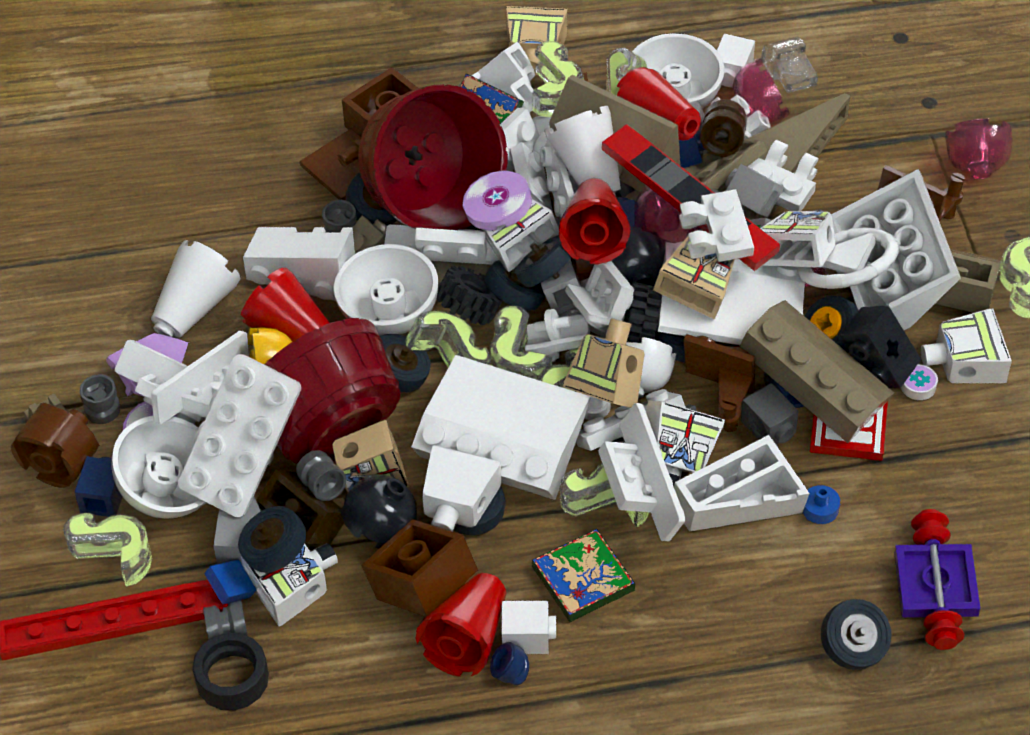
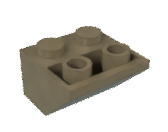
M950 249L961 279L935 304L972 313L989 309L1002 260Z

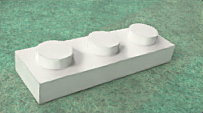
M666 389L648 394L646 396L647 401L640 403L643 404L646 412L648 400L663 401L686 408L680 394L667 392ZM621 406L615 409V415L607 419L599 417L583 424L584 429L580 430L578 434L577 446L592 451L601 447L605 441L612 442L623 437L620 422L631 408Z

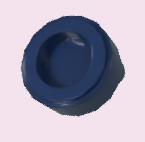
M511 642L500 645L490 662L491 675L504 683L522 684L529 673V660L524 649Z

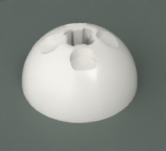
M663 34L645 40L632 51L627 62V73L631 64L640 62L643 67L658 71L690 104L699 101L702 109L715 98L724 78V62L718 51L706 41L686 34Z
M396 244L377 245L356 253L343 264L334 282L336 302L346 319L363 318L371 321L375 325L379 336L385 334L401 335L416 328L424 321L425 316L431 312L438 293V275L432 262L421 252L411 247Z
M148 416L133 422L122 431L114 445L111 467L117 489L133 508L152 517L169 519L188 515L206 503L183 491L178 485L179 478L196 441L194 438L199 427L174 416L161 425L154 422L153 416Z

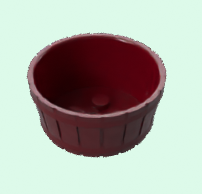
M444 84L425 86L395 97L382 105L373 114L363 131L359 144L358 159L364 185L376 203L387 210L398 221L411 228L462 230L471 226L472 223L469 222L463 208V199L466 191L471 184L482 176L492 172L507 171V143L503 128L499 125L500 121L483 99L459 86L448 84L445 86ZM413 146H417V152L421 154V159L415 160L414 164L410 165L409 158L405 157L406 150L411 151Z
M349 318L321 326L319 329L310 331L296 339V341L291 342L264 364L301 384L300 394L276 445L282 454L292 462L298 464L303 456L315 450L325 452L330 458L335 457L332 445L335 440L380 421L387 420L397 407L396 405L399 403L401 394L399 381L394 376L383 347V340L371 321L363 318Z

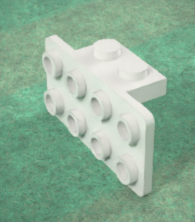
M244 354L235 355L221 386L214 392L210 400V411L206 420L201 423L195 434V445L178 481L180 489L234 517L245 515L300 394L301 384Z

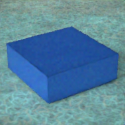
M239 559L210 566L204 573L222 605L250 598L257 590Z

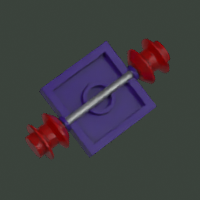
M926 509L911 520V526L915 530L913 541L917 545L895 546L894 557L902 618L925 617L923 624L929 630L925 635L926 642L939 650H949L956 647L964 639L963 630L958 628L962 624V617H978L980 612L972 545L945 544L951 537L950 531L946 528L949 524L947 515L935 509Z

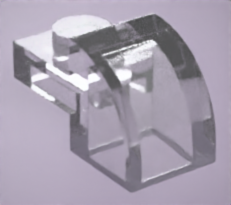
M798 36L766 44L761 53V60L772 79H779L787 93L816 86L818 82V75L805 55L806 44Z

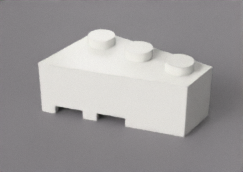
M258 227L243 256L246 279L258 284L268 285L272 281L267 276L279 268L286 267L295 275L309 295L317 296L323 300L336 301L334 294L336 275L340 273L343 264L355 255L352 227H343L340 233H329L325 231L324 227H314L312 232H297L295 227Z
M769 435L676 481L674 484L675 492L684 511V524L689 532L800 514L803 512L810 494Z

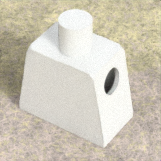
M433 445L423 489L424 514L433 518L431 525L452 532L455 524L467 527L476 526L501 486V463Z

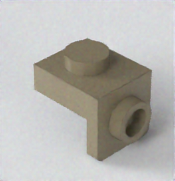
M362 216L352 227L355 254L369 247L384 245L387 226L379 219L372 223Z

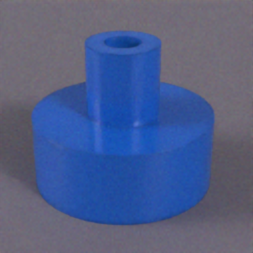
M824 485L809 488L808 492L810 494L803 510L804 516L816 524H827L835 520L840 508L838 493Z

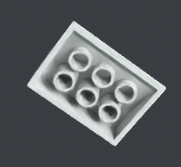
M918 169L831 214L834 233L852 228L867 227L880 229L892 234L899 244L897 258L889 269L871 280L850 286L858 310L861 307L889 305L903 330H906L916 323L961 279L923 177ZM875 242L865 267L884 254L885 249L881 243Z
M665 242L663 265L683 242ZM737 258L734 260L726 293L715 319L662 295L660 316L658 318V332L686 336V334L695 337L706 336L717 342L740 345L749 328L770 307L783 300H786L803 315L805 282L800 278L797 267L762 265L756 271H753Z
M455 355L422 416L411 447L420 457L428 460L432 446L435 445L499 461L501 463V483L556 500L591 397Z

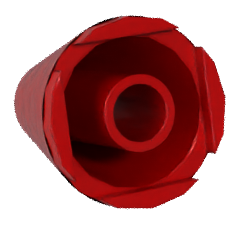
M638 67L629 71L620 79L617 87L620 88L617 96L677 124L679 140H689L697 133L701 123L699 112L658 71L646 67Z
M592 178L580 184L565 210L559 224V238L562 247L572 258L578 261L580 258L590 261V264L598 265L612 261L622 254L630 237V223L610 186L601 179Z
M286 267L279 268L267 276L272 282L264 289L258 285L241 311V316L244 318L242 322L248 327L276 329L286 334L292 342L306 333L330 323L295 275Z
M487 573L476 574L420 622L416 630V642L418 644L421 640L422 645L426 649L423 653L424 657L439 670L459 677L463 672H473L471 676H474L487 664L502 613V601H505L507 594L504 584L498 577Z

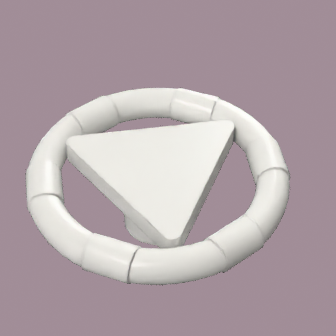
M864 227L834 233L835 247L822 266L824 269L835 270L837 274L820 275L814 273L811 267H797V272L802 281L818 288L837 289L855 286L871 280L889 269L897 258L899 244L892 234L880 229ZM875 242L881 243L885 249L884 254L865 267Z

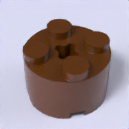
M40 403L11 445V451L16 461L25 470L31 466L39 472L36 477L38 480L54 487L66 488L81 474L86 457H93L100 445L92 431L86 426L88 419L83 413L74 409L67 412L48 403Z

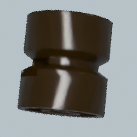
M730 99L718 100L707 108L701 127L700 140L703 147L710 154L717 157H728L741 149L747 127V115L744 108L739 103Z

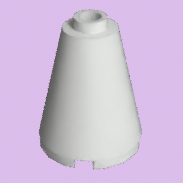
M608 106L600 107L602 114L599 115L597 112L592 113L589 110L555 124L557 130L555 132L549 127L544 130L547 139L578 186L588 179H601L610 186L616 196L615 192L621 190L618 164L602 150V142L613 134L611 113Z
M184 240L176 252L151 317L152 322L155 324L154 330L161 335L175 338L182 337L237 286L241 279L239 272L234 269L231 273L225 267L228 260L213 249L196 241L191 246H188V240Z

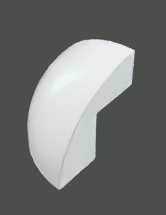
M518 42L505 49L477 73L472 75L524 101L522 108H527L529 113L537 103L538 92L533 90L530 83L531 79L535 76V72L525 51Z

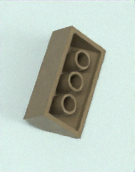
M575 75L568 77L549 121L550 128L554 132L557 131L555 124L589 110L592 113L597 112L599 115L602 114L600 107L608 106L611 113L613 134L628 124L680 165L677 124ZM617 162L621 182L655 199L659 196Z
M786 300L770 307L749 328L739 346L749 352L750 355L755 356V364L847 443L858 434L894 395L892 390Z

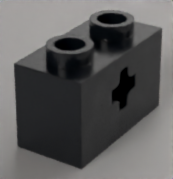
M889 305L861 307L840 335L855 360L888 388H901L921 361L920 356Z

